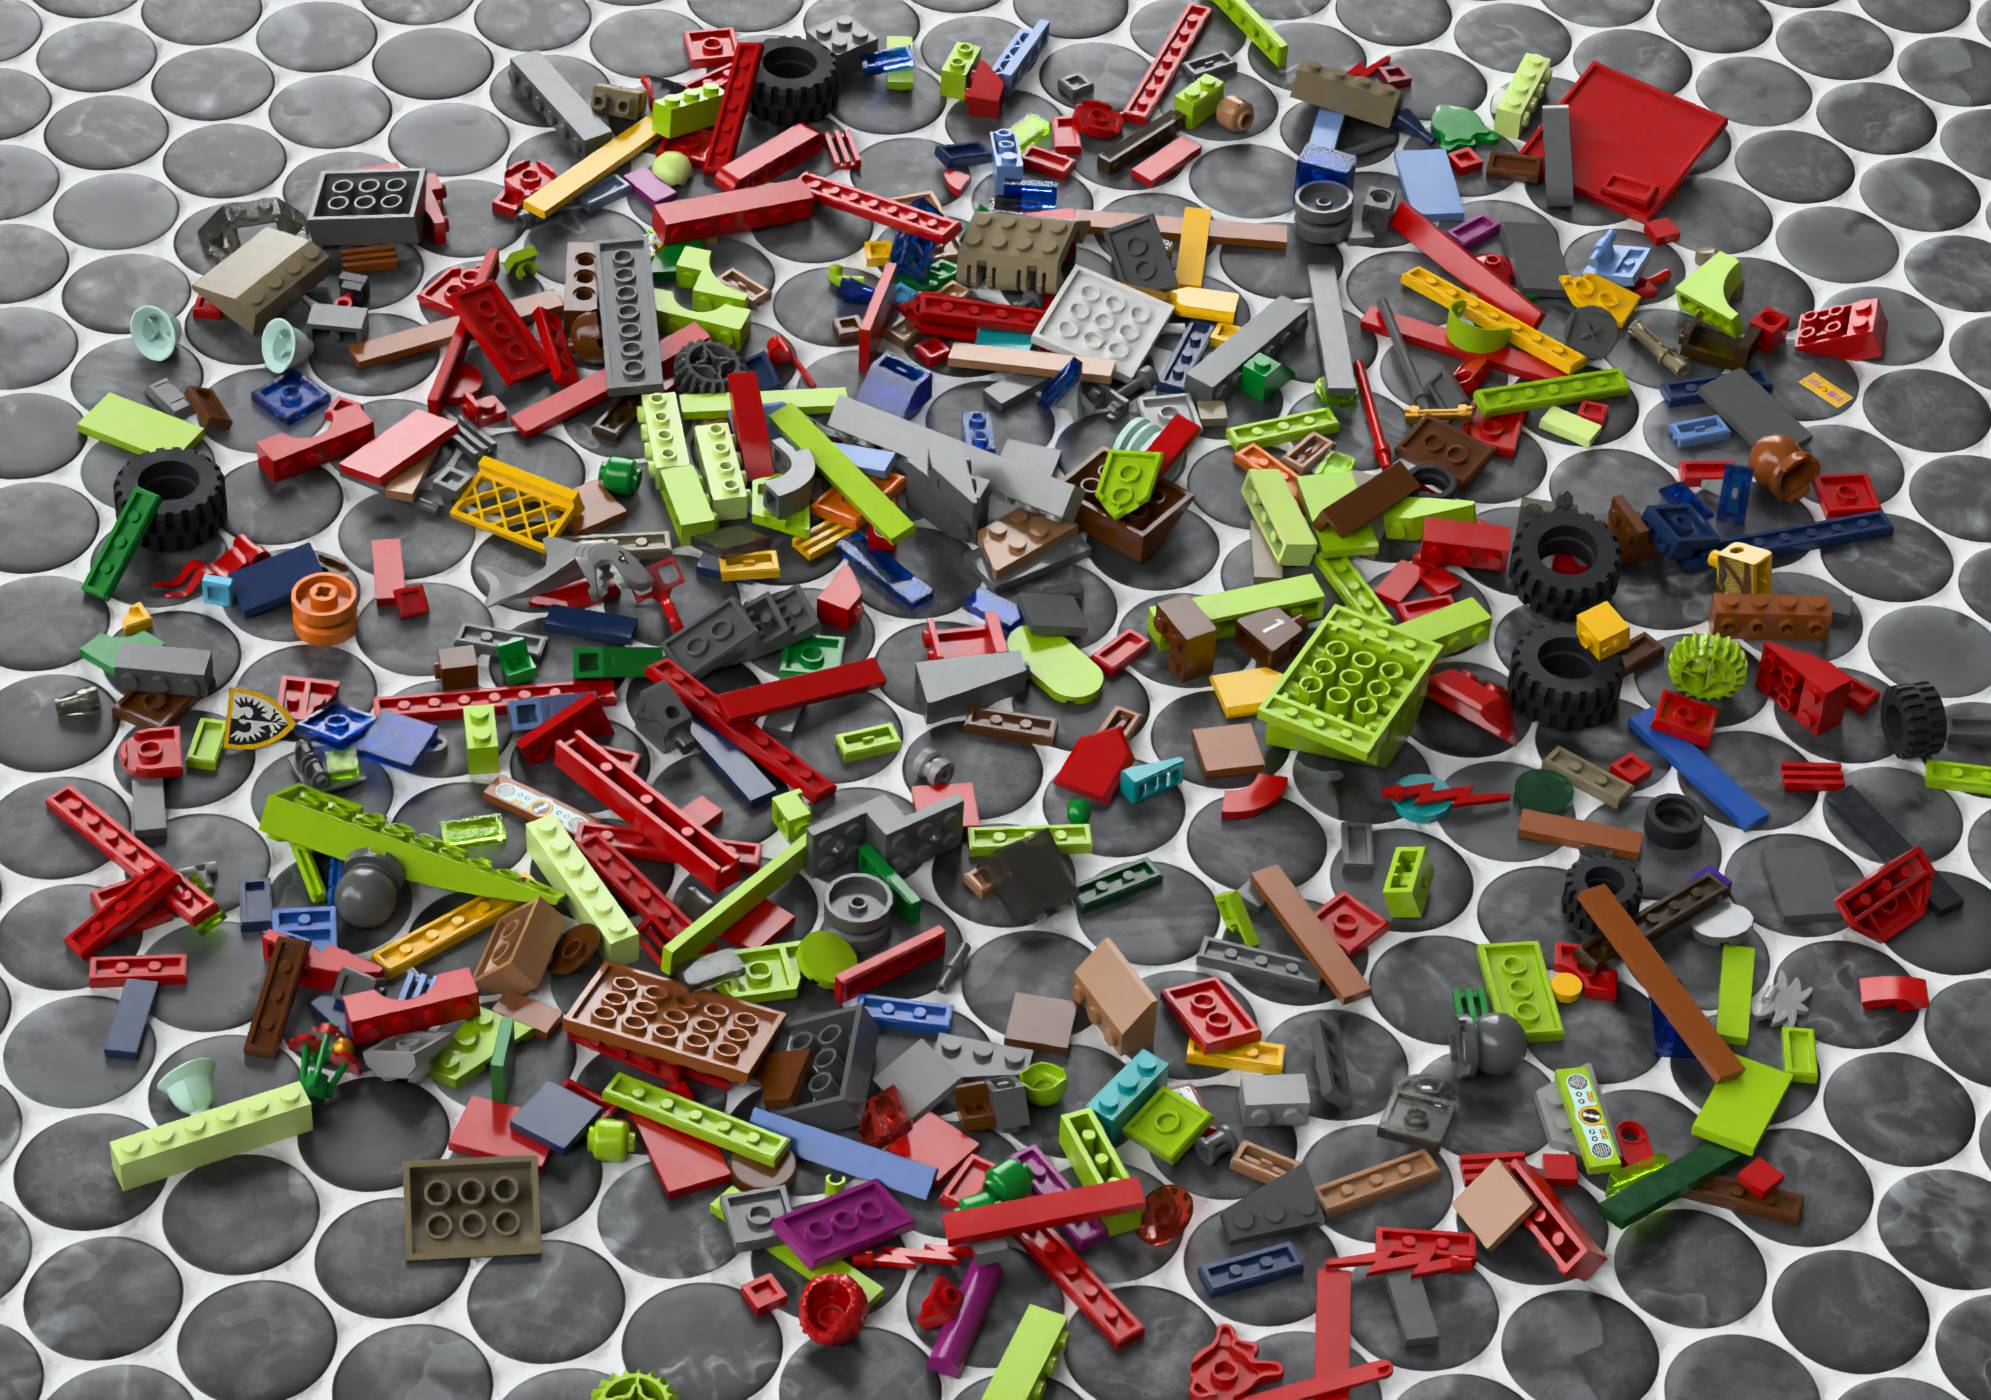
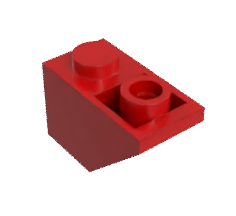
M979 60L977 69H973L971 72V88H966L964 103L968 104L969 115L999 119L1004 103V82L984 60Z

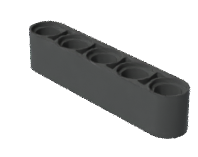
M1542 105L1546 207H1573L1569 106Z

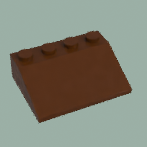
M1103 445L1060 480L1086 490L1074 521L1079 525L1078 529L1141 563L1159 548L1194 500L1195 494L1163 477L1154 487L1148 502L1114 521L1095 496L1110 448Z

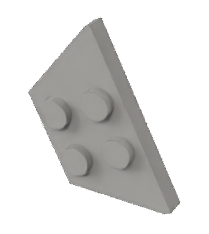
M1586 1063L1580 1067L1587 1066L1620 1161H1622L1621 1150L1591 1063ZM1553 1081L1538 1089L1534 1098L1549 1146L1552 1149L1563 1152L1570 1151L1581 1156L1556 1081Z

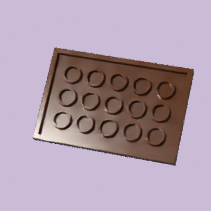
M605 960L563 1018L561 1030L571 1032L578 1037H588L602 1041L608 1046H618L632 1050L638 1055H649L659 1058L672 1065L686 1066L702 1074H713L723 1077L732 1083L747 1085L785 1023L787 1013Z

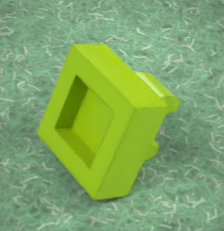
M534 245L510 253L503 265L508 274L516 271V277L521 281L526 276L523 268L529 269L532 276H535L538 272V266L534 262L538 253Z

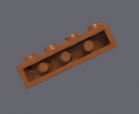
M1713 593L1708 622L1710 634L1716 635L1719 632L1722 638L1730 636L1731 639L1827 642L1833 615L1829 596Z

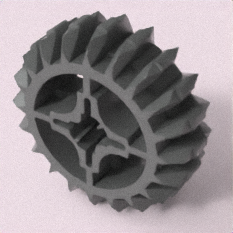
M701 338L696 343L689 341L687 346H682L674 359L672 371L673 377H675V385L680 386L682 393L688 392V394L728 393L727 374L748 372V367L745 363L746 359L740 356V351H733L732 344L728 346L723 345L722 340L719 343L713 342L711 338L707 342H704Z

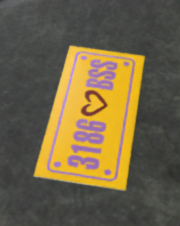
M1815 372L1798 382L1836 408L1853 399V397Z

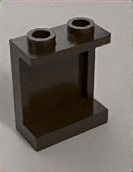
M1699 311L1694 319H1689L1686 329H1682L1678 344L1682 345L1680 355L1732 371L1740 367L1744 370L1747 368L1756 354L1762 328L1751 326L1744 338L1738 337L1735 339L1724 332L1702 326L1704 312Z

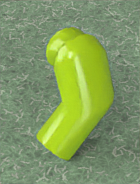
M832 264L829 266L828 279L839 288L864 289V276H846L843 274L842 265Z

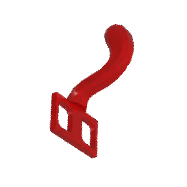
M673 555L645 567L654 579L650 592L638 596L635 590L631 589L637 603L649 598L658 601L675 634L683 629L684 626L670 595L671 590L685 583V580ZM673 563L678 571L679 578L669 584H665L658 570L666 564Z

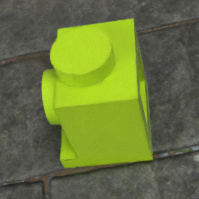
M800 788L772 797V820L788 843L798 840L806 833V828L812 826L810 822L813 821V814L809 805H804L802 802V791Z

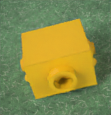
M1608 601L1577 615L1576 635L1581 645L1585 649L1588 648L1599 661L1629 647L1630 627Z

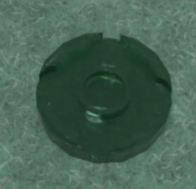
M1532 769L1522 773L1516 779L1513 789V798L1518 802L1517 806L1521 811L1524 808L1554 815L1559 814V816L1564 815L1571 808L1574 797L1573 786L1565 776L1547 769Z

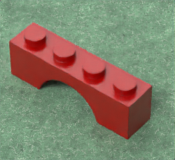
M357 403L333 412L331 426L320 435L310 438H295L279 433L256 442L258 465L274 483H277L359 450L375 439L374 422Z
M469 967L437 974L433 987L423 995L412 999H390L382 996L375 989L343 996L345 1019L354 1046L481 1016L479 994Z

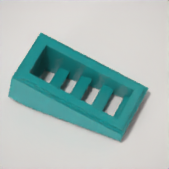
M1177 757L1122 770L1121 793L1134 805L1182 783L1184 759Z

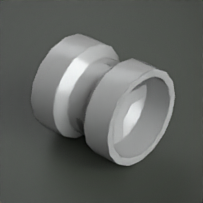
M927 747L915 758L913 771L920 777H927V781L931 785L947 784L954 775L955 765L950 760L941 758L940 753L934 748Z

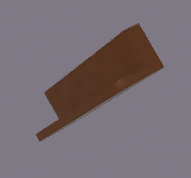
M1399 460L1323 509L1312 522V525L1318 533L1331 525L1341 538H1344L1420 488V484Z

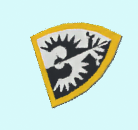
M230 687L223 748L239 750L267 746L283 738L297 726L288 711L274 699L260 692Z

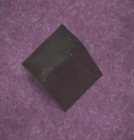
M1049 828L996 849L976 865L980 875L987 884L991 885L992 891L1018 925L1029 921L1030 925H1034L1046 919V913L1054 909L1057 914L1066 911L1074 906L1072 901L1081 895Z

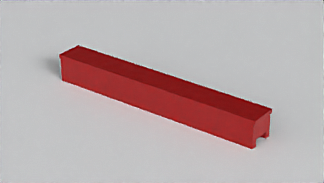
M575 731L574 738L565 743L561 740L555 742V766L630 826L637 829L640 834L715 894L740 880V856L582 731Z

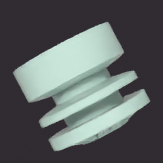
M1137 417L1123 428L1115 441L1113 449L1146 451L1163 430L1148 419ZM1185 451L1163 476L1165 479L1172 481L1183 462Z

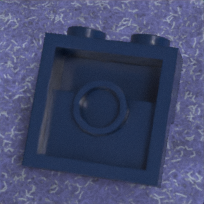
M1690 503L1649 505L1641 517V520L1649 529L1648 537L1655 542L1656 550L1662 552L1669 559L1691 558L1695 549L1717 548L1721 541L1718 534Z

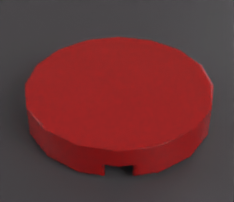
M1085 100L1080 105L1078 103L1072 116L1075 126L1080 131L1098 139L1116 138L1121 134L1124 125L1122 114L1118 110L1115 113L1111 110L1112 106L1099 100Z
M523 160L512 164L506 169L504 187L509 194L520 199H527L556 179V171L552 166L542 161H536L537 164L530 163V160Z

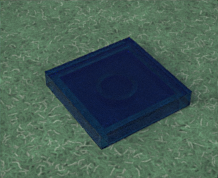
M293 368L251 392V400L286 426H290L330 403L331 394Z
M332 701L294 725V735L343 751L379 729L380 718Z
M383 709L356 747V756L412 773L438 735V726Z

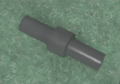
M961 942L954 955L947 959L942 968L943 974L936 985L938 992L942 994L947 993L954 979L959 978L965 967L964 961L971 950V946L968 943Z

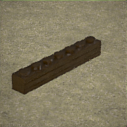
M1172 108L1159 118L1099 154L1097 169L1110 175L1124 165H1128L1135 158H1139L1146 151H1150L1157 144H1161L1168 137H1172L1179 130H1183L1186 115Z

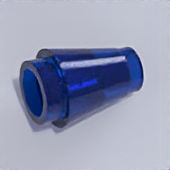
M842 277L837 298L843 300L842 303L869 305L875 289L852 277H849V279Z

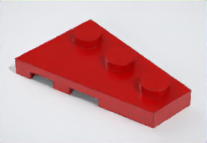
M591 691L515 742L525 760L532 766L555 757V742L561 740L565 743L573 739L574 732L577 730L582 731L590 739L602 733L607 737L615 732L598 698Z

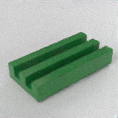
M1459 988L1452 989L1451 997L1455 1015L1464 1014L1461 1001H1466L1468 1014L1473 1022L1477 1019L1474 1001H1477L1480 1016L1489 1013L1484 988H1477V992H1472L1471 988H1465L1464 993H1460Z

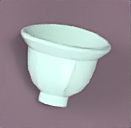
M149 305L138 308L131 317L130 331L139 351L154 361H163L170 357L182 334L180 321L169 312Z
M275 318L266 325L262 336V353L266 365L272 372L277 374L283 373L289 367L300 365L313 353V342L302 331L292 327L285 319Z
M198 1058L179 1065L159 1081L157 1088L169 1096L176 1108L191 1116L210 1110L209 1107L215 1097V1085L212 1075L216 1068V1061L211 1058Z

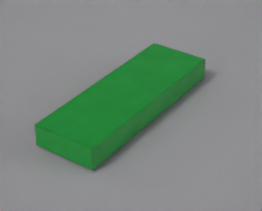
M869 843L861 846L858 868L861 873L878 877L888 884L893 893L892 906L908 924L913 925L920 922L921 899Z

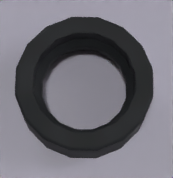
M1421 464L1409 469V472L1420 485H1433L1444 491L1437 494H1427L1417 490L1409 495V497L1455 500L1457 479L1451 471L1436 464Z
M1677 793L1659 795L1651 800L1647 807L1644 820L1645 833L1658 846L1674 850L1689 848L1698 842L1702 833L1704 823L1703 809L1696 801L1685 795ZM1675 815L1688 821L1690 826L1674 828L1659 821L1658 817Z

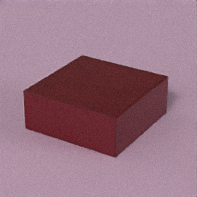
M1403 64L1380 67L1378 69V77L1383 84L1392 85L1395 89L1411 87L1412 77Z

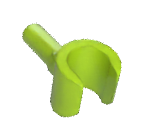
M831 1174L826 1176L825 1195L827 1197L845 1191L844 1176H842V1181L839 1183L831 1182Z

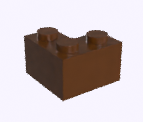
M1188 593L1157 603L1153 622L1156 631L1162 634L1169 642V653L1166 658L1169 671L1174 673L1182 683L1212 673L1217 638V628Z

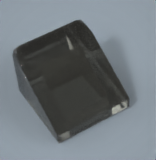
M690 886L679 909L691 921L695 922L713 907V901L695 887Z

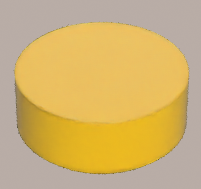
M1559 973L1552 978L1551 987L1555 1000L1561 1003H1573L1580 998L1583 985L1577 976L1571 973Z

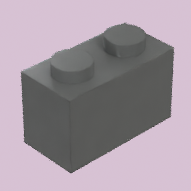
M313 303L306 323L307 337L313 342L314 346L348 349L350 345L364 342L369 332L368 308Z

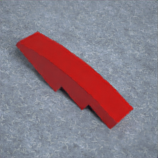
M756 372L727 374L733 426L737 434L738 449L741 453L747 483H752V480L771 477L774 475Z

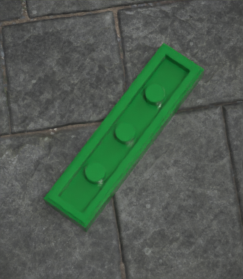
M135 486L80 589L109 602L163 501L161 496Z

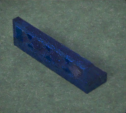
M921 195L909 204V206L944 217L938 209ZM897 229L888 262L897 264L896 278L903 272H906L920 285L924 283L927 279L937 242ZM917 245H920L924 255H921ZM912 261L916 262L918 269L911 264Z

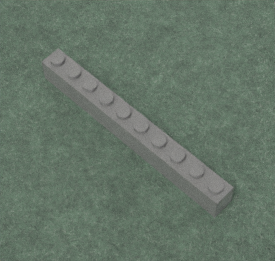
M841 394L837 398L827 426L836 429L834 435L848 441L853 436L859 439L857 444L866 448L874 449L876 445L881 447L883 451L895 452L896 457L898 454L905 457V463H908L909 458L928 463V449L963 446L965 457H970L972 472L970 475L990 480V495L992 491L999 493L998 499L1014 505L1015 501L1022 502V509L1037 515L1039 510L1047 512V519L1062 524L1063 519L1074 523L1086 490Z

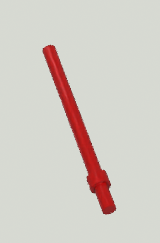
M1356 360L1353 363L1375 444L1373 446L1374 455L1380 463L1381 470L1384 471L1392 465L1390 460L1391 449L1389 444L1385 442L1364 362Z

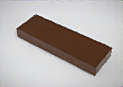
M970 705L964 724V733L1053 747L1058 719Z

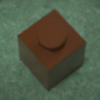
M473 645L438 649V661L433 662L435 680H441L443 691L479 687L478 664Z

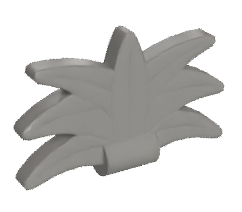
M1780 970L1777 984L1775 986H1768L1761 1002L1765 1006L1757 1013L1755 1020H1764L1774 1015L1771 1027H1777L1787 1021L1788 1027H1794L1797 1014L1808 1015L1809 1009L1804 1003L1810 998L1813 988L1809 987L1801 992V983L1798 977L1788 986L1787 977L1784 971Z

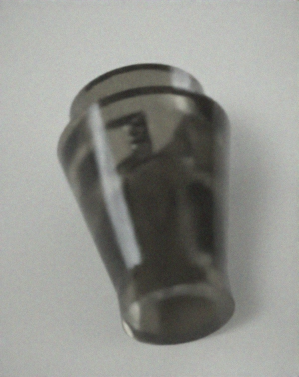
M86 685L61 698L54 699L59 717L95 714V711L102 709L96 686L88 687Z

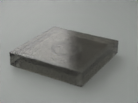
M741 525L690 536L693 548L721 559L732 558L771 547V537Z

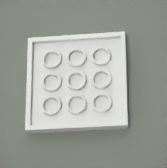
M1075 264L1033 332L1030 342L1057 354L1116 360V370L1113 378L1128 384L1134 380L1136 372L1142 367L1171 318L1175 306Z

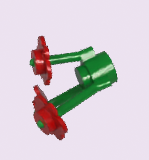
M332 1021L328 1023L321 1022L320 1028L311 1027V1030L324 1033L323 1040L316 1039L317 1037L311 1034H300L297 1038L289 1040V1050L302 1052L299 1081L310 1102L324 1103L325 1097L332 1098L334 1089L344 1072L352 1073L356 1076L362 1074L358 1059L346 1051H342L340 1054L335 1051L331 1052L329 1060L336 1066H339L330 1083L327 1081L329 1076L321 1072L331 1035L347 1038V1035L339 1033L340 1027L335 1026ZM319 1052L314 1071L311 1070L308 1075L309 1054Z

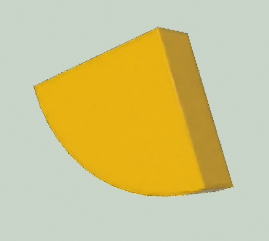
M141 601L132 605L122 620L125 636L153 627V620Z

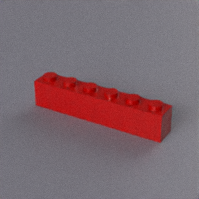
M802 178L662 203L653 207L652 228L662 244L666 246L700 238H709L714 235L720 236L806 220L812 217L814 196Z

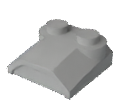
M414 1031L389 1037L363 1052L365 1065L374 1072L376 1077H382L383 1081H392L398 1078H407L408 1082L422 1081L427 1078L426 1074L432 1071L431 1062L455 1038L454 1032Z

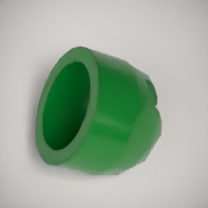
M1084 799L1069 801L1067 803L1069 821L1073 824L1087 823L1091 817V803Z

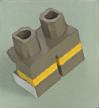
M598 83L593 87L591 108L595 113L636 120L637 117L643 118L645 117L648 91Z

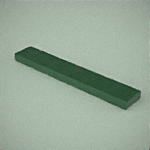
M1709 1141L1600 1202L1597 1213L1622 1230L1751 1156Z

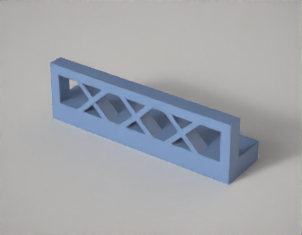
M1040 19L1032 31L1020 28L992 67V70L1004 82L1005 96L1010 97L1048 44L1050 21Z

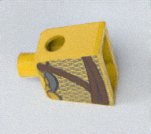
M1734 542L1722 551L1715 549L1709 554L1707 563L1717 569V586L1725 593L1771 595L1772 552L1741 542Z

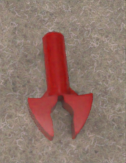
M1664 269L1647 279L1640 277L1634 286L1629 287V290L1632 292L1637 290V294L1642 296L1641 299L1654 298L1657 292L1655 286L1670 279L1672 274L1669 269Z

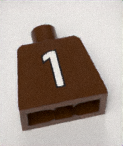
M1273 607L1236 620L1234 642L1262 667L1276 670L1300 651L1303 631L1308 628V622L1304 615L1300 613L1290 618L1280 608Z

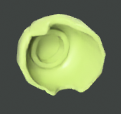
M667 151L658 156L653 162V174L670 187L677 184L685 186L689 177L693 178L692 165L688 157L681 152Z

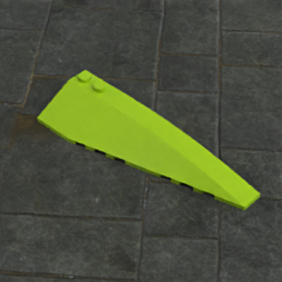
M301 783L268 795L258 829L268 833L267 837L271 840L285 842L287 840L296 843L295 847L305 852H314L315 850L346 861L349 853L359 848L370 847V852L379 853L383 856L388 852L403 865L405 880L433 887L529 902L541 896L545 901L553 905L564 901L567 895L533 879H526L525 882L520 881L521 876L510 869H492L493 862L487 859L468 858L469 852L426 833H420L418 837L414 835L415 830L413 827L403 823H391L390 825L386 823L388 817L378 812H374V814L363 813L364 806Z

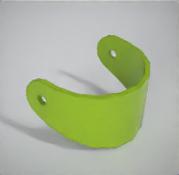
M1458 299L1450 303L1446 335L1449 341L1456 347L1467 352L1484 354L1497 351L1510 341L1513 333L1510 327L1485 329L1472 326L1459 319L1465 312L1467 301Z

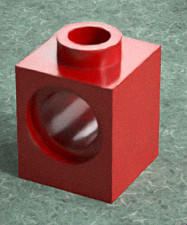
M1768 306L1749 322L1748 330L1751 326L1762 328L1757 349L1769 354L1786 339L1790 317Z

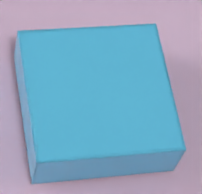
M204 574L202 579L204 603L232 607L235 602L233 578Z

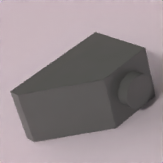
M1015 1074L983 1080L988 1085L989 1102L995 1113V1127L998 1130L1003 1129L1004 1133L1021 1131L1022 1126L1030 1124L1025 1087Z

